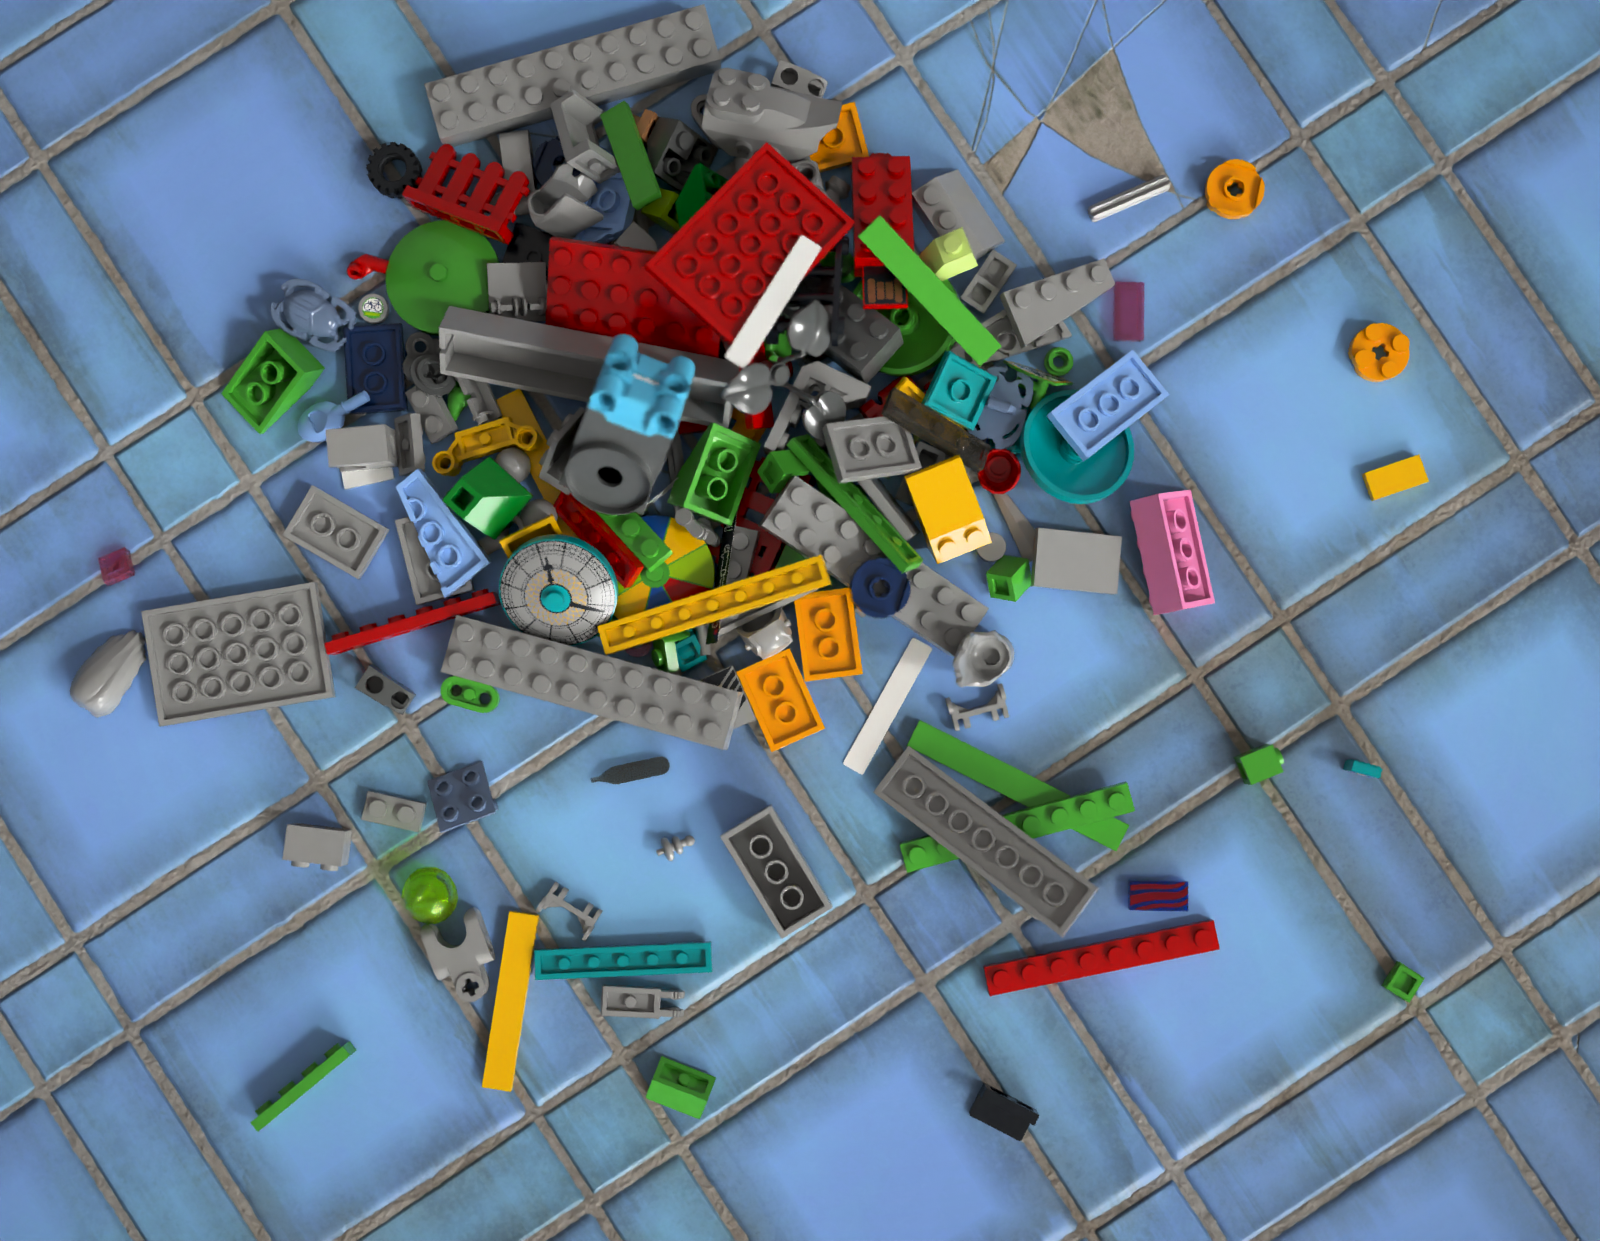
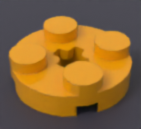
M1231 159L1218 165L1210 173L1205 183L1204 192L1207 207L1217 215L1227 219H1240L1249 216L1263 199L1265 192L1263 178H1260L1259 174L1255 171L1256 168L1251 163L1244 160ZM1237 183V188L1242 190V193L1232 196L1227 187Z
M1373 323L1353 337L1348 355L1355 367V372L1361 378L1370 382H1382L1392 379L1404 370L1409 360L1410 342L1408 337L1402 334L1396 327L1386 323ZM1382 346L1386 356H1382L1377 360L1375 358L1376 353L1372 349L1373 347L1378 348Z

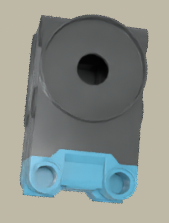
M626 334L615 336L611 342L598 380L595 382L577 430L571 455L567 459L559 481V485L567 487L580 503L596 512L608 515H625L633 512L640 515L644 514L657 476L661 473L670 444L677 430L695 373V365L687 357L676 356L667 364L638 353L637 341Z

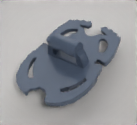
M297 278L282 284L281 290L284 291L285 295L283 302H272L271 316L275 324L295 338L307 340V336L310 335L312 338L309 340V343L318 349L333 353L336 350H340V347L344 346L347 339L342 338L338 342L337 329L339 326L346 325L349 321L348 328L353 330L356 324L357 312L338 297L333 296L331 302L327 301L330 294L319 285L308 280ZM297 287H310V288H314L315 291H311V290L294 291V288H297ZM336 306L341 307L345 311V320L341 319L337 313ZM282 312H284L289 325L294 328L293 330H290L281 318ZM319 337L334 338L331 343L327 344L320 342L318 339Z
M1001 365L999 367H989L987 370L988 373L998 376L999 380L995 382L977 423L980 430L977 431L976 428L973 431L967 430L970 434L969 436L978 444L987 437L993 439L995 449H1006L1015 444L1020 437L1027 410L1020 408L1022 405L1029 407L1033 395L1034 380L1030 379V376H1026L1018 371L1016 374L1021 380L1017 379L1013 382H1007L999 372H1007L1008 368ZM1019 383L1025 386L1026 395L1024 398L1020 396ZM1019 424L1015 433L1006 439L1003 438V436L1009 434Z

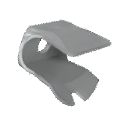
M567 163L557 166L552 177L527 198V204L535 226L555 237L572 239L578 233L602 221L603 214L584 204L598 191L593 179L582 172L574 177L572 175L574 167Z

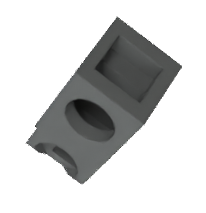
M373 664L368 666L355 687L383 706L386 705L402 715L416 695L409 688L397 682Z

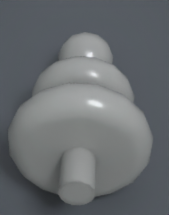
M690 835L686 836L683 840L674 836L672 843H670L664 837L661 839L662 848L656 850L657 855L665 854L668 861H673L674 851L679 855L682 854L683 847L692 846L695 840Z

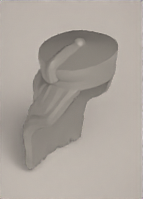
M996 630L990 632H970L965 635L958 646L952 662L958 686L987 687L996 681L1013 664L1014 648L1012 643L1005 636L998 634Z

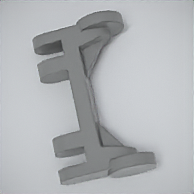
M681 508L676 512V522L684 526L693 537L704 540L713 547H718L721 544V538L712 529L710 520L700 518L696 521L691 510L687 508Z
M1002 683L997 684L998 690L986 705L971 709L955 705L954 702L951 703L950 697L945 698L955 731L960 730L959 719L963 720L964 727L967 729L971 727L969 717L989 711L993 721L999 720L997 709H1002L1004 718L1009 717Z
M555 882L548 894L539 903L536 912L540 913L542 909L545 910L549 907H564L577 915L583 929L582 933L584 936L582 940L586 942L603 910L598 909L594 917L591 918L588 915L594 905L589 902L583 912L564 901L569 889L564 887L558 897L554 895L559 886V883Z

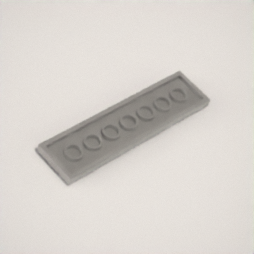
M910 746L906 748L873 792L1062 938L1099 890L1098 887Z

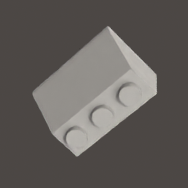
M958 169L937 176L912 192V207L934 239L962 227L976 261L1005 242Z

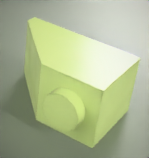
M962 227L935 238L918 255L941 281L978 266Z

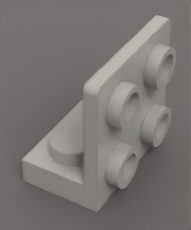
M582 407L574 415L569 413L566 416L560 431L555 429L547 441V445L550 448L546 450L539 462L542 465L539 478L567 495L571 492L567 487L559 485V481L567 459L571 455L573 442L585 409Z

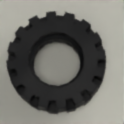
M390 142V145L383 143L381 144V149L376 147L373 150L375 153L373 156L369 155L368 160L370 163L366 167L369 174L367 175L373 186L384 196L387 195L393 199L394 196H397L399 199L404 198L402 193L407 185L418 188L415 182L418 177L422 178V167L413 151L404 144L400 143L398 145L396 142ZM393 160H401L406 165L404 176L397 181L386 180L383 175L385 165Z

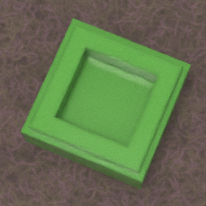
M1396 961L1381 986L1410 1003L1425 978Z

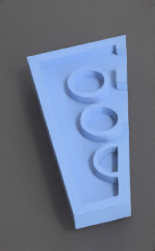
M416 469L396 486L409 519L414 523L419 536L417 537L420 544L425 548L429 557L434 575H437L441 584L440 589L444 598L449 597L490 564L492 560L457 514L442 501L443 496L422 469Z

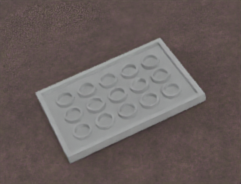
M317 582L141 611L159 727L336 697L330 659L324 646L327 640Z

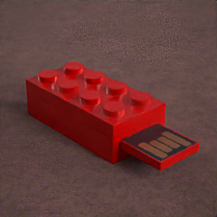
M872 153L869 157H852V219L855 221L853 226L854 277H862L863 309H908L907 288L859 239L858 235L880 215L914 251L910 156Z

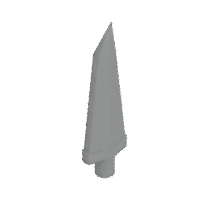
M993 494L1021 557L1027 558L1029 562L1033 561L1035 529L1008 494Z

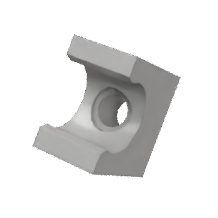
M386 424L325 430L329 467H340L341 472L398 467L395 430Z

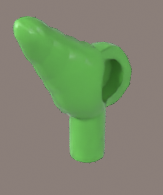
M457 381L454 388L448 394L447 404L455 423L463 409L468 406L467 400L471 398V395L463 394Z

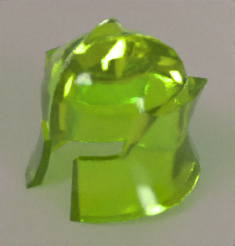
M436 867L419 868L411 873L405 881L402 890V898L405 899L406 903L405 909L412 913L413 919L426 924H437L445 921L453 913L458 901L457 889L453 880L444 870Z

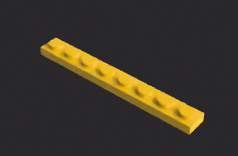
M818 555L597 626L605 655H610L830 585L831 581L823 555Z

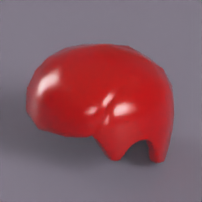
M993 448L982 455L977 465V476L980 485L992 494H1004L1010 491L1020 479L1021 466L1019 460L1014 453L1007 449Z

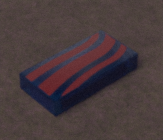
M1128 880V910L1188 911V881Z

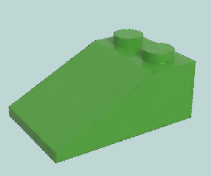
M281 329L268 330L260 337L221 394L259 434H263L313 386L325 368L297 338L290 336Z
M711 422L677 474L667 503L679 508H687L693 514L713 522L731 526L761 443Z

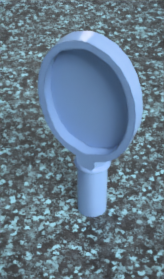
M364 390L346 401H341L339 405L328 401L312 405L306 409L298 421L299 435L309 442L318 443L326 441L325 430L342 428L345 414H349L350 411L370 401V396Z

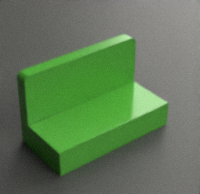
M661 1056L646 1098L700 1119L716 1077Z

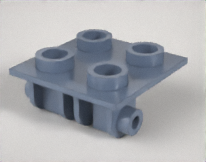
M482 761L427 781L440 833L453 830V828L469 824L472 821L475 822L483 817L494 815L496 810H499L496 800L492 798Z

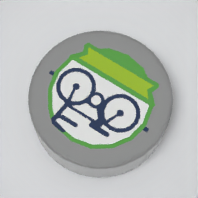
M378 294L364 296L358 307L360 316L370 324L384 322L390 311L387 301Z

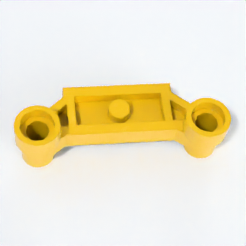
M507 416L454 433L455 440L447 451H440L435 454L432 466L437 473L443 476H457L465 462L501 452L509 447L519 446L526 451H538L542 447L543 441L536 429L529 425L519 426L514 424L512 418Z

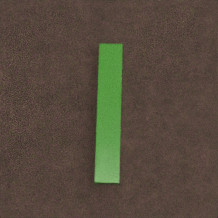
M880 215L858 235L859 239L979 366L984 364L1002 346Z
M809 434L791 438L787 444L788 448L902 573L918 568L923 562L922 558L853 482L838 484L831 458Z

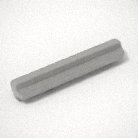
M1161 175L1091 205L1088 208L1090 219L1096 222L1168 191L1170 188L1168 178L1165 175Z

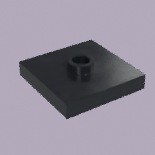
M516 222L512 232L514 236L507 246L502 263L545 262L546 284H548L549 244L553 235Z

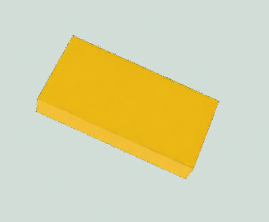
M1419 454L1362 474L1371 501L1429 482Z

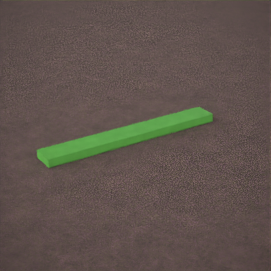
M921 720L918 721L906 745L1027 807L1070 797V795ZM1112 817L1071 829L1117 851L1129 825Z

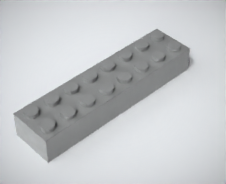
M796 475L790 477L758 524L759 527L806 559L823 555L828 574L847 587L850 586V580L854 571L864 561L875 558L889 559L844 508ZM921 563L918 568L905 572L911 585L910 596L904 608L891 615V617L947 655L955 657L963 637L975 631L989 608ZM882 579L872 586V589L875 590V595L878 597L881 593H886L888 589L884 586V580Z

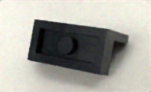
M985 1082L969 1111L971 1117L1018 1141L1023 1139L1030 1124L1035 1126L1040 1116L1035 1108Z

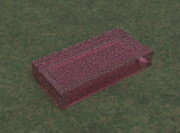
M1115 282L1113 341L1142 342L1144 340V282Z

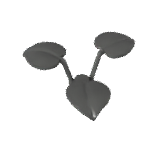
M812 300L793 316L787 328L789 344L792 348L800 351L786 357L779 356L777 361L765 359L760 363H752L742 368L729 381L720 397L740 411L753 415L761 413L770 404L772 399L770 385L787 388L812 404L803 412L802 420L804 427L810 435L825 441L822 431L825 424L845 421L846 406L844 400L840 395L831 391L822 392L815 400L812 396L787 382L790 372L785 364L786 362L804 357L806 352L812 356H819L827 349L830 343L831 322L829 315L819 301Z

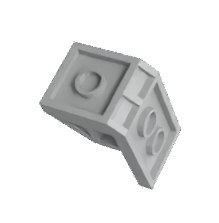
M819 361L802 366L793 384L794 387L812 396V391H817L819 394L812 396L815 400L825 391L837 393L844 400L846 411L865 404L871 390L870 385ZM792 391L789 392L764 445L765 455L768 456L772 451L786 450L787 444L790 441V434L787 433L790 427H797L802 416V409L812 405L809 401Z

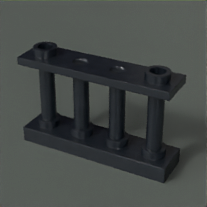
M843 237L829 251L836 252L835 266H815L805 276V278H834V292H794L787 304H809L812 300H817L821 305H833L832 320H830L832 346H838L839 335H844L845 317H840L843 255H849V237ZM780 313L766 336V343L779 345V333L784 334L787 331L791 319H786L785 315Z

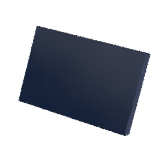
M397 323L354 326L353 330L343 327V336L347 339V342L344 343L347 400L364 390L370 396V401L350 411L349 414L408 411L407 396L405 394L407 392L406 376L403 372V362L405 360L403 325Z

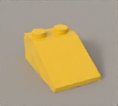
M960 455L904 476L927 547L937 564L992 543L984 516Z

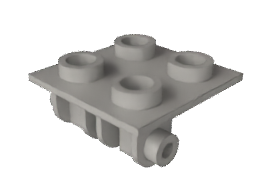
M545 262L487 263L489 314L525 321H546Z

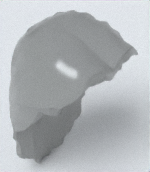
M131 630L125 635L112 636L106 643L95 650L79 668L71 683L70 695L76 704L85 708L97 718L114 711L120 704L122 696L131 687L140 666L146 660V650L144 649L146 639L142 637V633Z

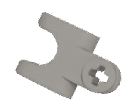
M476 907L468 909L463 917L466 937L461 945L447 943L443 939L439 928L433 924L422 926L420 932L436 978L442 980L451 976L457 995L466 1002H474L487 993L490 982L484 964L495 960V952L480 910ZM471 981L477 982L479 987L475 990L473 988L468 989L467 984Z

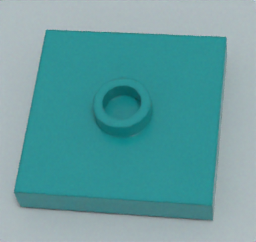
M945 351L921 405L965 429L973 431L997 377L950 351Z

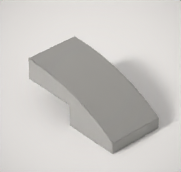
M993 249L960 298L985 314L1017 265Z

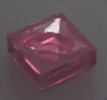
M125 547L98 558L103 582L108 586L135 575L130 551Z

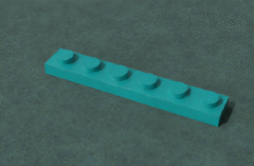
M711 941L534 950L535 980L707 973L713 971Z

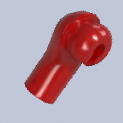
M363 254L349 264L347 275L351 279L356 280L367 276L373 271L386 274L389 260Z

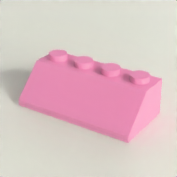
M1191 490L1158 493L1129 501L1131 518L1135 525L1137 546L1141 553L1143 574L1147 581L1149 602L1153 609V614L1159 615L1215 603Z

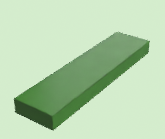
M622 101L600 114L631 203L638 211L663 196L631 109L625 101Z

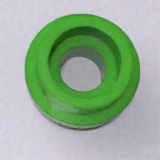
M1055 347L1049 350L1044 358L1045 369L1053 376L1066 375L1073 366L1072 354L1062 347ZM1061 358L1063 360V366L1056 367L1053 363V359Z

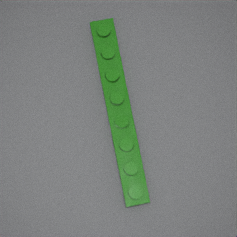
M1125 781L1007 813L1002 816L1034 839L1131 813L1135 809L1128 783ZM929 835L899 843L907 873L959 859Z

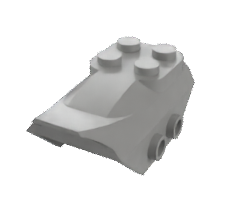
M722 68L717 70L712 76L701 129L730 156L750 159L767 142L792 164L817 152L820 140L829 131L837 127L843 102L770 86L769 80L760 74Z

